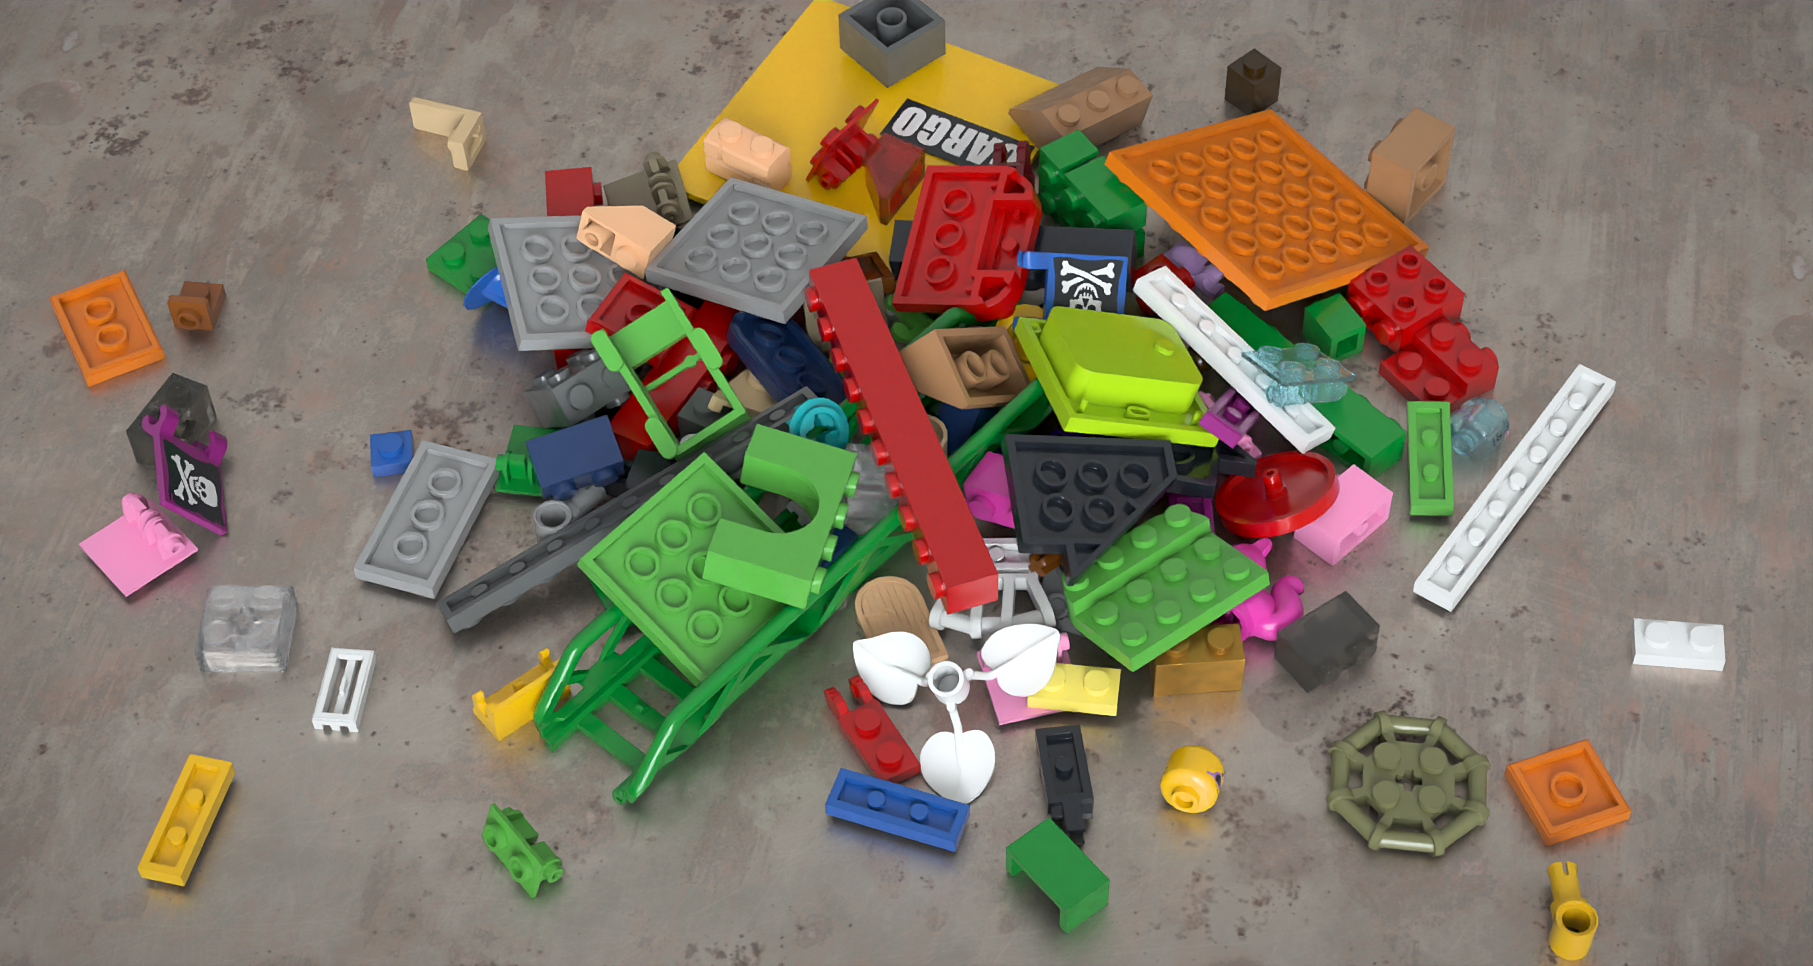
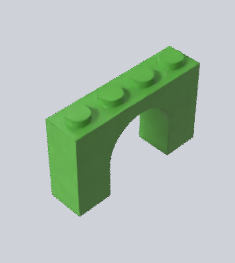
M757 424L745 453L740 483L792 499L805 509L811 518V522L793 532L771 533L720 518L707 550L702 579L806 609L811 592L818 595L821 592L827 572L826 568L821 567L822 561L831 562L838 541V536L832 535L834 528L842 530L850 506V504L843 503L845 497L854 498L861 475V473L853 471L857 453Z

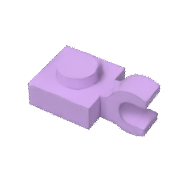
M1180 240L1164 254L1178 268L1181 266L1185 267L1193 277L1195 286L1207 296L1216 298L1225 290V286L1218 282L1224 277L1223 273L1193 247Z

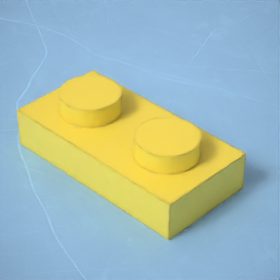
M1056 663L1054 673L1048 684L1039 692L1028 696L1027 707L1116 716L1121 669Z

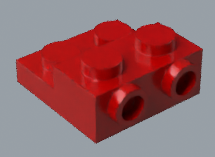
M1443 316L1415 332L1411 345L1380 362L1378 373L1407 401L1450 402L1451 414L1462 405L1468 404L1495 388L1499 365L1497 356L1490 348L1483 347L1480 349L1471 341L1470 332L1463 323L1456 322L1453 324L1448 318Z

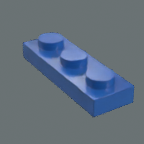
M840 768L825 803V811L827 815L956 852L970 816V805Z

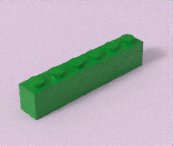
M1227 292L1207 305L1335 427L1331 438L1318 445L1347 469L1354 464L1375 479L1402 458L1406 431L1396 420L1384 415L1371 405L1365 396L1353 391L1334 372L1326 370L1313 360L1304 349L1295 346L1282 336L1274 326L1265 323L1251 312L1246 304L1238 302Z

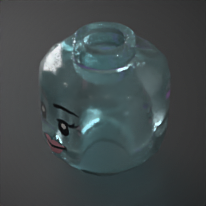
M1473 397L1467 400L1450 417L1451 445L1457 453L1463 456H1470L1476 459L1488 457L1506 439L1510 431L1506 410L1499 402L1491 398Z

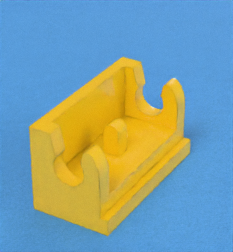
M547 647L538 652V665L489 697L485 698L482 690L472 695L473 713L498 741L533 719L535 707L560 660L552 662L551 654ZM570 685L565 687L558 702L571 695Z

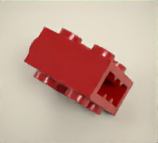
M1410 245L1350 280L1346 301L1365 322L1366 327L1374 333L1376 339L1381 344L1387 345L1396 354L1412 344L1415 332L1445 316L1453 324L1458 322L1461 316L1465 293Z

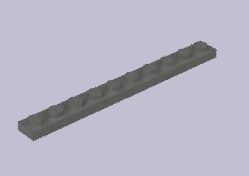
M807 386L446 596L436 602L454 634L461 629L477 625L483 619V616L501 606H508L514 603L524 592L538 584L552 581L560 571L575 562H579L587 552L703 452L727 475L733 474L743 467L745 453L757 424L789 433V426L786 421L792 418L795 412L794 407L807 401V398L818 397Z

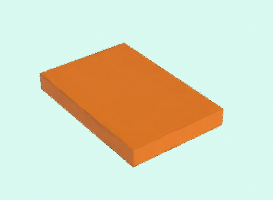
M125 270L49 297L54 313L88 387L166 358L163 348Z

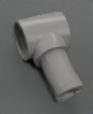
M592 484L578 489V493L570 498L548 500L538 505L533 516L537 543L587 515L606 498L605 489L603 487H595Z

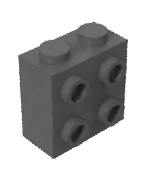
M583 348L565 359L568 363L567 366L557 371L551 368L535 376L532 379L534 386L523 392L543 428L558 427L562 430L596 419L594 412L605 405L610 409L625 402L630 398L628 391L631 389L620 371L611 372L606 367L595 348L590 351L588 348Z

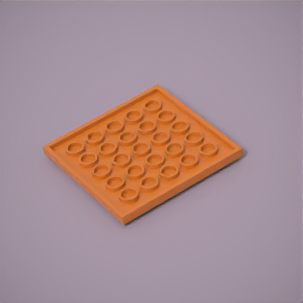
M1272 109L1110 151L1104 164L1122 183L1126 184L1142 198L1148 207L1154 209L1166 220L1173 230L1180 233L1190 242L1199 254L1214 264L1229 281L1238 286L1250 297L1255 305L1264 311L1347 285L1356 276L1410 245L1424 257L1430 248Z

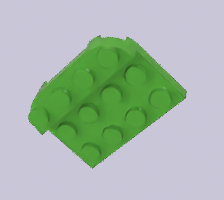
M1183 504L1168 507L1165 513L1147 520L1124 534L1074 586H1067L1065 574L1063 573L1062 575L1065 601L1071 624L1132 672L1270 585L1269 573L1266 569L1213 534L1209 518L1191 512L1190 508Z

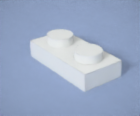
M1633 619L1631 626L1633 664L1715 671L1723 670L1726 661L1723 625Z

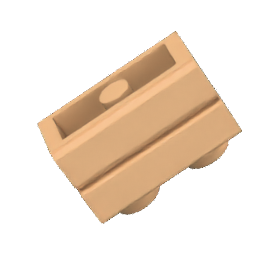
M723 118L703 140L704 153L707 154L705 156L706 170L726 180L732 177L780 191L792 177L791 164H789L790 148L738 122Z

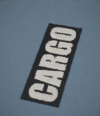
M908 98L879 134L960 166H987V164H992L994 143L1002 142L1005 143L1008 151L1007 162H1016V148L1019 141ZM1030 145V150L1032 152L1035 146Z

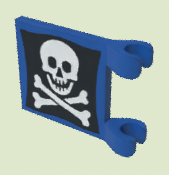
M1036 251L1018 252L1017 266L1026 269H1046L1043 318L1034 319L1047 320L1051 309L1056 306L1124 314L1128 257ZM1016 316L1013 319V332H1015L1014 329L1019 319V316Z

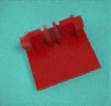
M877 98L866 108L862 105L855 108L845 120L847 125L839 130L837 127H834L820 142L822 148L809 162L813 167L806 178L807 182L817 175L820 185L825 190L837 189L849 176L856 172V169L862 167L866 161L878 152L880 141L877 136L872 133L867 134L863 130L879 102Z

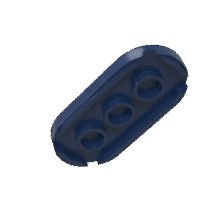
M738 311L733 316L726 332L727 342L776 403L806 386L818 398L829 399L837 405L847 398L843 387L844 377L839 372H835L833 364L795 321L789 319L786 324H782L744 311Z

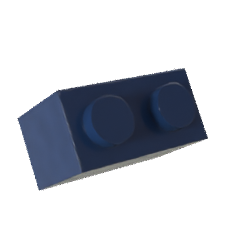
M607 415L525 441L528 457L544 500L552 497L554 500H564L577 494L580 488L592 484L595 487L607 486L617 481L619 475L625 474L624 461Z

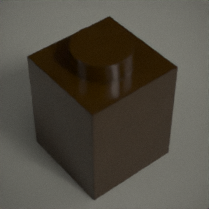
M1255 48L1227 66L1224 99L1245 115L1264 111L1278 101L1282 68Z

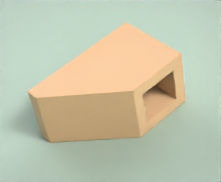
M643 205L586 207L582 212L576 239L617 263L622 268L644 279L646 277L645 268L673 239L676 225Z

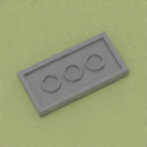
M422 440L353 567L355 577L435 599L500 474V471H496V458Z

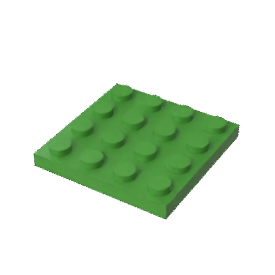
M705 452L587 552L577 564L696 687L787 605L702 579L707 550L720 518L766 532L785 533Z

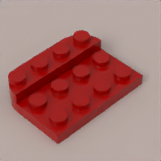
M927 165L892 300V305L896 311L944 313L950 308L960 307L969 314H973L978 322H986L996 318L1004 320L1011 317L1015 312V305L1024 292L1029 269L1017 266V254L1019 251H1034L1042 217V205L1032 184L1024 176L1020 175L1016 168L1009 166Z

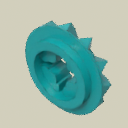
M807 398V401L794 407L795 412L792 418L786 421L790 434L845 450L849 438V425L843 410L835 402L826 398ZM814 424L816 426L828 427V430L823 431L822 434L817 436V440L806 437V433L814 428Z

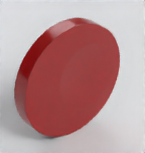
M1300 451L1281 452L1257 459L1255 478L1230 475L1217 491L1215 506L1222 525L1235 535L1248 538L1279 536L1298 530L1326 513L1338 497L1340 484L1333 464L1326 457L1308 451L1304 454Z

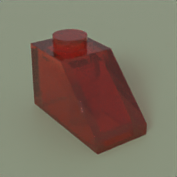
M883 133L875 145H870L866 149L862 165L865 167L866 187L879 222L887 226L925 176V148Z

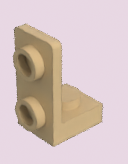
M413 97L409 102L414 128L448 136L447 146L452 154L454 168L469 171L487 140L482 112Z

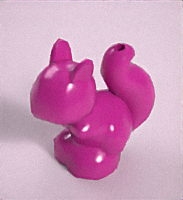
M1270 538L1260 539L1251 545L1245 543L1232 545V547L1266 569L1265 557L1273 546ZM1293 575L1281 577L1273 585L1270 594L1265 589H1262L1209 624H1239L1242 641H1245L1247 637L1253 636L1269 641L1284 640L1292 636L1302 623L1304 607L1299 595L1304 593V584L1301 579Z

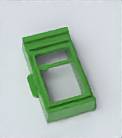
M667 287L661 291L666 300L665 302L612 336H609L604 329L594 332L591 336V342L606 367L611 372L620 371L649 418L645 423V429L660 454L665 459L670 460L674 458L676 461H679L751 419V417L720 370L723 359L704 329L693 327L677 299ZM687 336L697 354L694 356L688 355L683 363L644 387L634 369ZM702 359L733 411L680 444L650 397L649 392L685 369L694 368L697 362Z

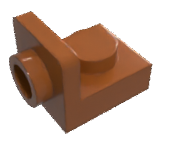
M184 281L180 294L170 295L167 301L174 326L190 330H214L226 297L223 284Z

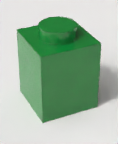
M1340 293L1326 299L1316 300L1311 305L1305 307L1302 335L1327 366L1362 352L1366 324Z

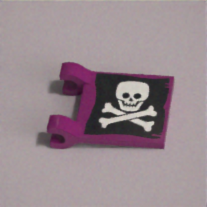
M163 404L160 406L161 414L159 420L148 414L143 417L142 421L143 430L153 436L159 505L222 536L227 533L220 464L227 449V439L222 434L212 430L208 433V446L199 441L193 442L192 445L173 436L179 422L178 411Z

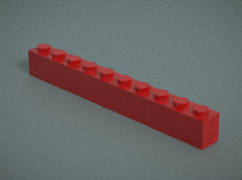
M857 258L810 269V287L804 289L807 307L810 313L817 312L818 314L817 326L823 343L829 341L831 344V361L836 373L843 372L845 377L843 379V387L848 402L850 404L856 402L859 409L856 410L859 428L863 435L869 434L872 439L870 442L871 454L877 467L883 465L886 472L884 474V482L890 499L897 498L900 504L898 506V515L902 528L905 532L911 531L913 534L912 546L917 563L920 566L926 564L929 571L927 583L933 599H941L947 615L997 601L998 571Z

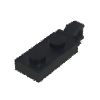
M1080 724L1035 729V743L1048 814H1050L1053 822H1063L1064 833L1076 845L1085 844L1084 832L1086 829L1084 819L1093 818L1094 797Z

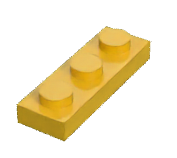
M194 754L189 755L137 867L142 878L185 886L236 773L232 762Z

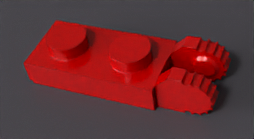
M856 675L848 679L851 694L860 705V707L850 712L844 698L834 686L824 690L826 702L838 720V728L870 776L898 784L921 773L920 762L877 699L873 700L870 689L864 683L861 676Z

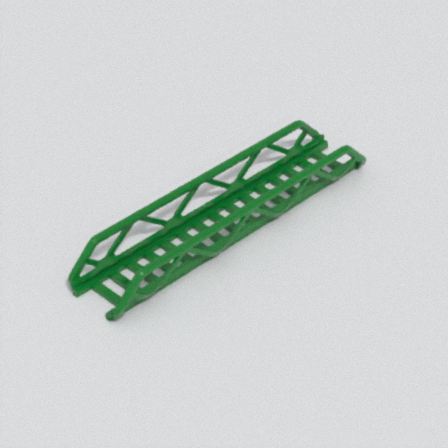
M953 307L939 316L904 348L934 329H950L957 323H960L958 328H969L970 325L996 327L999 319L978 322L973 314H969L960 307ZM1037 377L1005 406H999V412L953 454H947L948 463L961 491L964 490V482L988 451L999 454L997 449L1001 447L1005 434L1028 435L1054 411ZM917 392L926 414L937 417L942 401ZM846 398L838 405L843 410L847 419L853 415L848 424L849 438L845 450L857 453L856 462L866 472L875 465L870 449L872 439L868 435L857 446L850 443L859 427L856 410L859 409L856 402L850 404ZM815 425L812 430L806 433V437L817 440V436L822 434L823 431L828 430V427ZM883 465L878 466L879 469L885 472ZM860 482L858 483L856 493L864 487ZM749 485L742 489L757 505L766 490ZM878 487L866 496L862 501L884 515L872 527L848 512L845 525L858 534V540L826 568L827 572L820 594L811 592L806 609L789 604L784 606L695 688L657 660L663 652L645 634L621 655L616 653L614 650L631 620L614 603L610 604L570 640L535 707L533 721L540 732V737L546 741L544 743L545 746L554 752L577 730H580L632 770V774L612 791V797L620 805L626 800L633 804L645 793L656 773L664 765L672 762L687 751L718 720L727 707L790 649L796 648L812 636L854 590L905 543L914 539L911 531L905 532L902 528L898 515L899 502L895 499H890L889 495ZM787 508L773 519L785 533L793 532L806 526L805 524L801 526L797 521L799 516L794 511L791 513ZM617 623L602 648L599 660L588 670H575L587 648ZM642 674L659 688L672 695L679 703L664 717L627 689L626 686ZM578 683L584 687L557 712L554 711L567 685ZM609 702L613 703L655 735L647 753L644 754L597 718L595 714Z

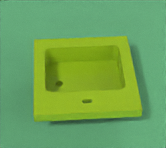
M1061 306L1053 307L1047 320L1019 317L1014 331L1064 431L1133 439L1170 440L1171 443L1216 447L1219 438L1198 424L1208 411L1198 393L1203 381L1202 375L1176 329L1168 322L1155 318Z

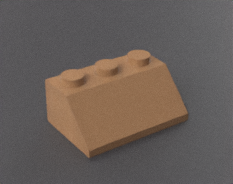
M1096 67L1010 108L1008 114L1038 149L1078 129L1097 147L1141 125L1153 94L1131 69Z
M1005 326L934 329L899 352L917 392L960 409L1005 406L1030 383Z

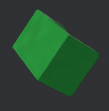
M1049 817L1006 847V870L1011 876L1023 870L1060 908L1059 926L1065 933L1070 932L1108 904L1110 879Z

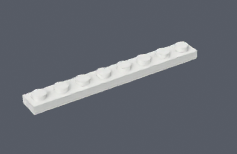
M1581 364L1577 366L1417 578L1414 584V593L1452 612L1614 393L1616 381Z

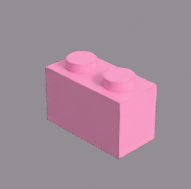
M1354 464L1341 475L1337 474L1340 490L1331 508L1317 520L1294 532V538L1332 567L1389 518L1393 492Z

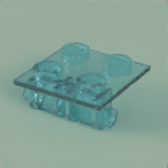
M1297 343L1294 348L1285 349L1274 346L1259 347L1258 351L1241 353V357L1273 379L1272 386H1269L1266 390V398L1269 403H1274L1277 407L1296 404L1303 405L1307 402L1313 404L1317 402L1339 401L1347 393L1345 381H1353L1357 377L1341 366L1340 361L1328 357L1320 351L1318 346L1310 343Z

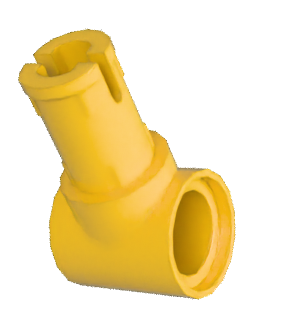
M1562 861L1555 862L1547 868L1553 895V902L1550 905L1553 923L1548 943L1551 950L1557 956L1566 960H1577L1588 954L1598 927L1599 917L1596 910L1581 896L1577 865L1574 862L1566 861L1567 872H1564ZM1566 927L1575 928L1579 930L1580 933L1572 932L1568 930Z

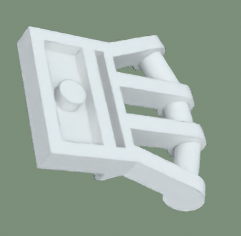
M983 538L998 571V590H1003L1001 617H984L985 604L972 607L970 616L957 612L947 615L940 598L937 599L929 616V626L931 628L943 630L947 627L970 634L971 639H982L983 634H994L1005 627L1019 624H1040L1052 628L1056 626L1053 609L1039 582L1040 576L1036 572L1031 573L1028 565L1031 564L1029 561L1030 553L1018 552L1016 538ZM1016 590H1027L1036 610L1014 616Z

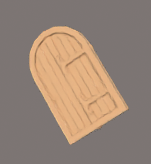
M885 576L877 577L867 582L858 591L854 602L856 620L865 639L890 632H908L918 636L926 644L931 655V664L948 660V653L938 630L929 626L930 612L926 601L914 584L904 578Z

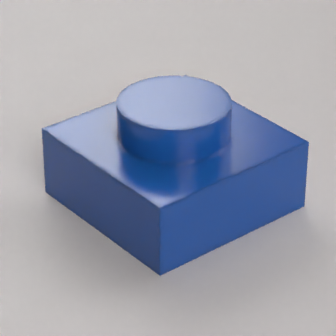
M412 430L370 435L373 477L405 473L414 457Z

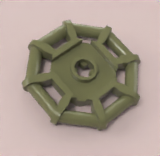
M1384 710L1375 712L1373 719L1343 740L1333 741L1328 749V754L1331 757L1330 793L1326 796L1327 805L1330 810L1337 811L1369 842L1368 847L1375 851H1378L1380 848L1429 852L1433 857L1444 854L1445 848L1477 825H1484L1490 816V811L1486 807L1487 771L1491 767L1486 755L1478 754L1447 725V719L1438 716L1436 719L1388 715ZM1394 733L1426 736L1424 743L1396 741ZM1378 737L1380 744L1376 746L1374 753L1366 757L1358 752ZM1440 742L1460 762L1454 765L1447 762L1445 752L1437 748L1438 743ZM1349 770L1362 774L1360 788L1351 789L1348 787ZM1407 778L1414 780L1418 785H1414L1413 791L1408 792L1404 791L1403 784L1396 782ZM1468 780V800L1455 797V782ZM1365 805L1370 809L1371 805L1379 813V822L1376 824L1359 806ZM1442 813L1443 817L1448 813L1456 817L1441 829L1436 828L1434 824L1435 818ZM1391 827L1420 830V833L1391 830Z

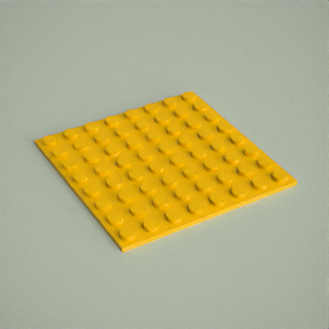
M813 0L679 162L680 175L687 198L705 205L727 180L706 170L705 156L707 154L704 153L703 140L723 118L738 122L790 148L789 164H791L792 177L780 190L781 192L867 216V231L842 259L877 251L891 272L889 255L895 220L914 219L927 165L960 166L879 135L908 98L1016 140H1027L1029 145L1035 146L1008 114L1009 109L1060 84L945 42V55L886 88L840 48L838 15L851 7L833 0ZM877 98L879 102L863 130L867 134L872 133L877 136L880 141L878 152L866 161L862 167L856 169V172L849 176L837 189L825 190L820 185L817 175L807 182L806 178L813 167L809 162L822 148L820 145L822 139L834 127H837L839 130L847 125L845 120L859 105L866 108ZM1036 146L1031 152V164L1039 155V149Z

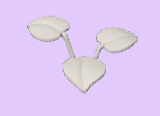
M1019 624L1005 627L991 635L982 648V659L991 669L989 672L973 671L971 668L962 671L957 664L950 661L940 662L929 671L931 655L926 644L918 636L908 632H890L869 639L857 640L853 643V652L859 675L870 689V692L880 701L890 705H905L915 697L918 685L924 687L929 685L937 699L947 705V710L954 727V734L951 732H939L928 739L920 754L921 772L928 785L940 796L968 804L979 796L989 783L996 761L993 743L986 733L980 730H970L963 733L957 704L964 701L968 696L970 690L969 681L971 679L990 681L997 677L999 686L1007 694L1023 697L1033 695L1048 684L1054 673L1061 637L1057 629L1040 624Z

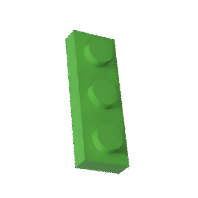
M1407 401L1410 515L1453 516L1454 490L1450 402Z

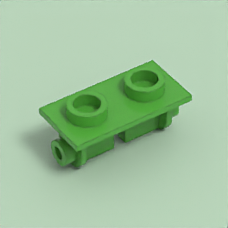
M493 803L490 806L481 837L484 839L486 846L507 867L513 879L521 884L531 898H534L537 895L541 881L547 879L552 883L563 875L564 870L561 868L562 860L555 855L545 841L529 845L537 841L539 834L524 818L520 810H513L511 807H507L501 811Z

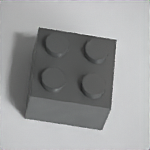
M863 0L838 15L840 48L886 88L946 54L945 20L921 0Z

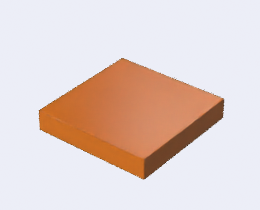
M1588 739L1506 765L1504 774L1546 847L1628 820L1630 817V807Z

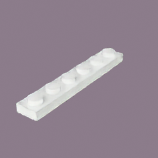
M1166 266L1137 279L1133 291L1164 321L1171 324L1181 338L1302 454L1331 438L1335 427Z

